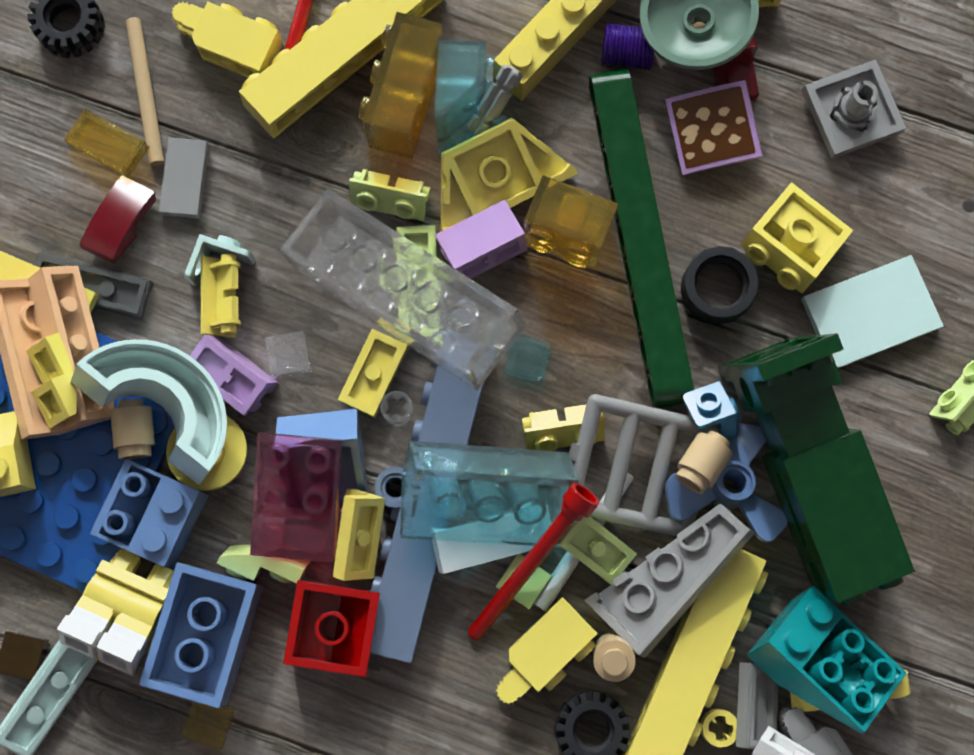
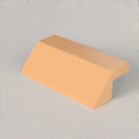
M78 266L41 267L28 279L0 280V355L22 440L60 435L110 420V410L115 408L114 401L102 408L76 387V414L49 429L31 393L43 384L26 350L43 338L59 332L67 350L73 372L76 364L82 358L100 348Z

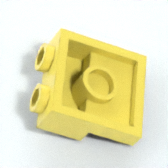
M791 182L740 245L746 249V255L752 263L756 265L765 264L777 274L778 282L784 288L789 290L797 289L803 293L853 230Z

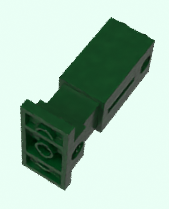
M838 333L788 338L719 365L718 369L723 381H733L743 410L756 412L770 449V453L761 457L781 509L787 519L789 530L811 586L817 588L826 598L836 603L841 602L842 605H849L861 601L866 597L864 592L876 587L889 589L904 582L903 576L911 574L915 570L862 431L860 429L848 428L832 387L843 382L832 355L844 350Z

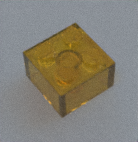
M543 175L525 217L524 233L526 241L529 242L528 246L541 253L549 254L550 251H554L564 255L565 261L577 267L586 268L587 265L595 267L612 226L618 204Z

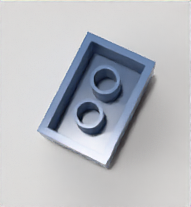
M177 562L139 685L216 708L228 706L264 586Z

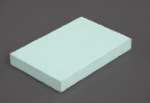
M912 255L806 295L801 299L816 335L838 333L844 350L832 354L837 368L923 336L944 326Z

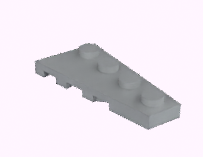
M719 504L678 533L674 541L662 549L658 547L646 556L647 560L630 572H623L612 580L613 584L600 593L595 592L584 601L622 639L627 641L639 656L645 658L755 533L727 508Z

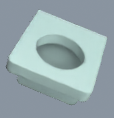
M199 234L184 277L191 285L197 286L201 278V256L209 257L210 252L220 255L235 254L238 261L254 265L256 259L249 250L240 248L241 243L235 239L219 235L216 240Z

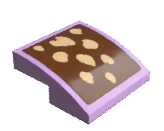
M745 80L665 99L682 175H689L763 157Z

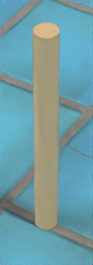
M132 17L128 18L125 22L150 166H160L165 161L140 18Z

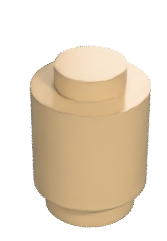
M142 399L118 401V408L110 410L113 449L118 450V459L130 460L151 457V447L155 446L152 407L143 406Z
M709 431L708 434L698 433L677 464L679 471L675 478L689 490L703 494L707 488L714 486L732 458L733 453L728 448L730 442L724 436L714 431Z
M616 632L602 635L594 647L593 662L596 672L607 681L619 682L625 680L632 674L635 668V651Z

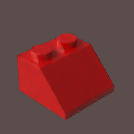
M297 580L283 664L367 677L380 593Z

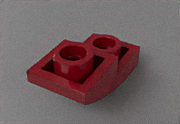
M121 176L92 217L80 241V247L114 264L136 238L134 227L156 202L155 191Z

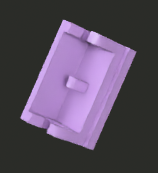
M506 200L435 234L441 247V252L459 285L527 251L525 233Z
M204 335L190 354L211 375L223 400L243 415L258 410L262 406L260 403L262 397L266 393L273 392L279 384L277 380L219 336Z

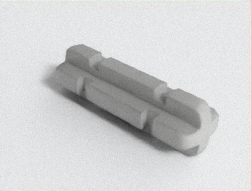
M503 65L496 75L497 82H492L478 105L477 115L473 114L467 124V128L475 135L493 127V119H498L513 94L511 89H516L521 81L522 73L511 65Z

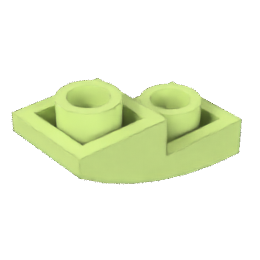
M243 544L230 546L219 557L217 564L225 567L226 572L237 579L247 580L249 578L254 581L266 569L269 570L271 577L280 582H294L297 584V580H301L306 574L312 559L283 548Z

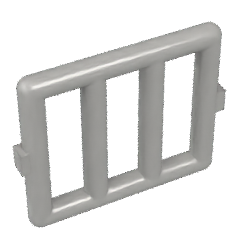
M598 394L589 396L578 441L571 444L568 456L573 462L566 491L572 483H579L584 486L601 412L624 417L603 504L599 503L590 516L594 519L677 537L678 533L696 521L698 514L697 512L683 522L657 516L677 432L681 430L694 434L700 432L708 434L709 431L718 433L717 424L703 430H698L691 416ZM642 421L662 426L642 511L638 512L620 508L619 505L639 422Z

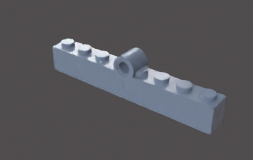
M447 334L445 335L443 345L436 343L431 360V367L437 368L433 383L426 381L421 398V405L427 406L423 421H415L411 436V443L417 444L413 460L406 458L403 468H387L376 479L375 493L377 496L385 498L384 506L392 510L390 521L396 522L393 537H385L380 554V560L386 562L382 578L375 576L371 592L380 593L371 653L408 663L414 661L437 571V562L430 533L448 528L492 356V345ZM393 481L405 483V491L400 497L388 495V486Z

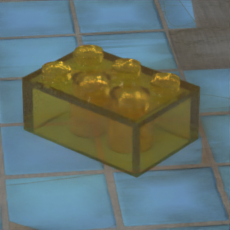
M396 12L393 25L387 24L384 29L381 46L385 48L382 60H375L373 64L370 83L374 84L370 97L364 96L362 100L359 119L363 120L362 132L366 134L370 148L413 159L445 56L443 24Z

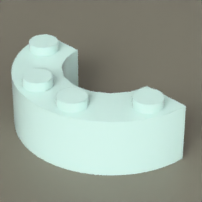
M135 339L118 341L102 346L86 355L76 364L70 382L102 408L115 399L127 396L145 397L161 405L171 416L176 430L175 447L167 460L200 486L222 451L227 430V415L222 395L215 381L203 366L188 354L170 345L156 341Z

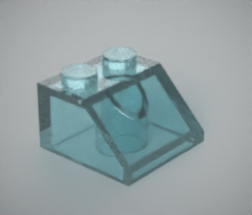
M438 41L434 114L437 142H446L470 121L473 114L477 115L478 113L477 107L494 79V56H486V42Z

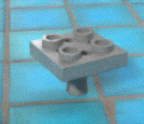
M876 59L809 83L802 89V93L831 159L902 134L906 129ZM831 113H834V114H833V117H834L835 119H837V121H833V120L831 119V117H830V114H831ZM858 128H859V129H863V128H864L865 131H864V132H859V131H857V129H858Z

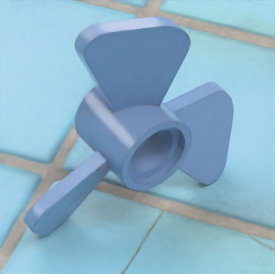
M736 423V437L728 440L730 442L728 448L732 451L733 456L712 488H707L703 494L695 493L683 486L675 478L677 472L667 479L665 492L669 514L673 520L683 522L710 503L715 507L722 504L728 510L739 507L757 539L768 543L774 540L786 527L787 519L779 508L752 494L756 486V478L749 465L766 442L760 426ZM723 478L733 480L738 487V493L729 492L723 484Z

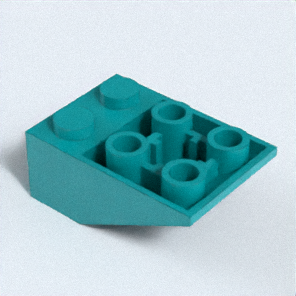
M814 586L809 587L788 602L747 654L777 685L860 734L867 730L906 675V672Z

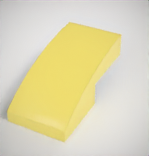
M59 332L43 338L26 350L43 384L31 393L49 429L72 417L77 411L76 386L70 382L73 369Z

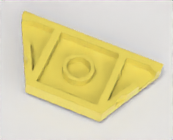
M510 118L441 153L440 232L503 200H506L511 208L578 174L575 167L563 160L515 119Z

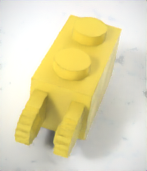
M207 1L203 9L193 4L189 5L188 2H178L172 8V18L177 23V28L181 33L193 39L203 60L247 78L254 73H262L272 65L273 59L283 47L279 31L273 23L259 17L252 20L243 16L238 9L231 5L222 3L221 6Z
M563 597L509 648V662L514 667L503 677V681H499L498 689H496V692H498L497 697L503 703L509 704L518 701L517 698H521L532 686L537 692L543 687L551 691L567 675L562 668L573 657L580 662L596 646L592 639L598 633Z

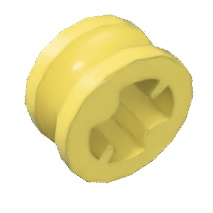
M717 708L711 709L703 715L700 723L703 724L701 735L704 740L719 748L728 747L735 742L737 719L733 714ZM722 716L723 722L730 725L729 733L723 732L724 738L716 739V734L709 730L710 722L716 723L715 717Z

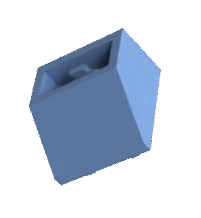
M125 459L90 534L163 567L175 569L176 563L179 561L209 495Z

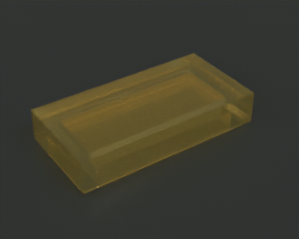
M87 109L82 112L64 139L69 146L128 179L150 148L145 141Z

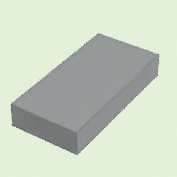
M168 137L159 213L162 216L200 219L209 144L206 140Z
M739 662L736 747L755 749L768 726L777 731L779 685L755 663Z

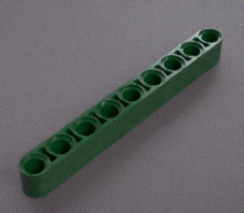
M628 69L589 75L590 97L651 403L654 408L684 404L683 395L694 391V385L630 72Z

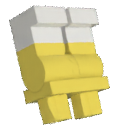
M123 548L115 554L110 562L102 560L96 569V574L89 581L82 597L69 616L66 615L58 626L57 632L60 644L95 659L98 653L100 662L133 676L154 637L174 571L155 564L147 579L135 574L141 564L140 557Z

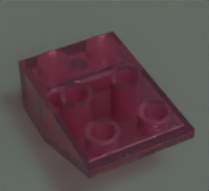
M259 432L257 435L250 555L333 562L336 555L341 521L342 439Z

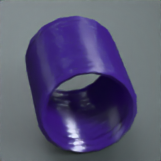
M608 23L605 28L601 64H606V66L608 64L610 66H624L625 68L632 67L633 69L636 67V69H647L649 71L652 66L654 52L647 44L641 27L619 26V24L610 25Z

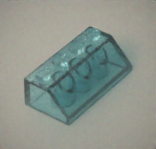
M409 441L402 473L401 538L534 546L562 511L561 504L564 502L562 496L572 483L579 484V478L568 452Z

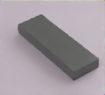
M37 253L34 266L39 268L78 266L84 288L100 295L94 308L143 319L153 282L150 279Z

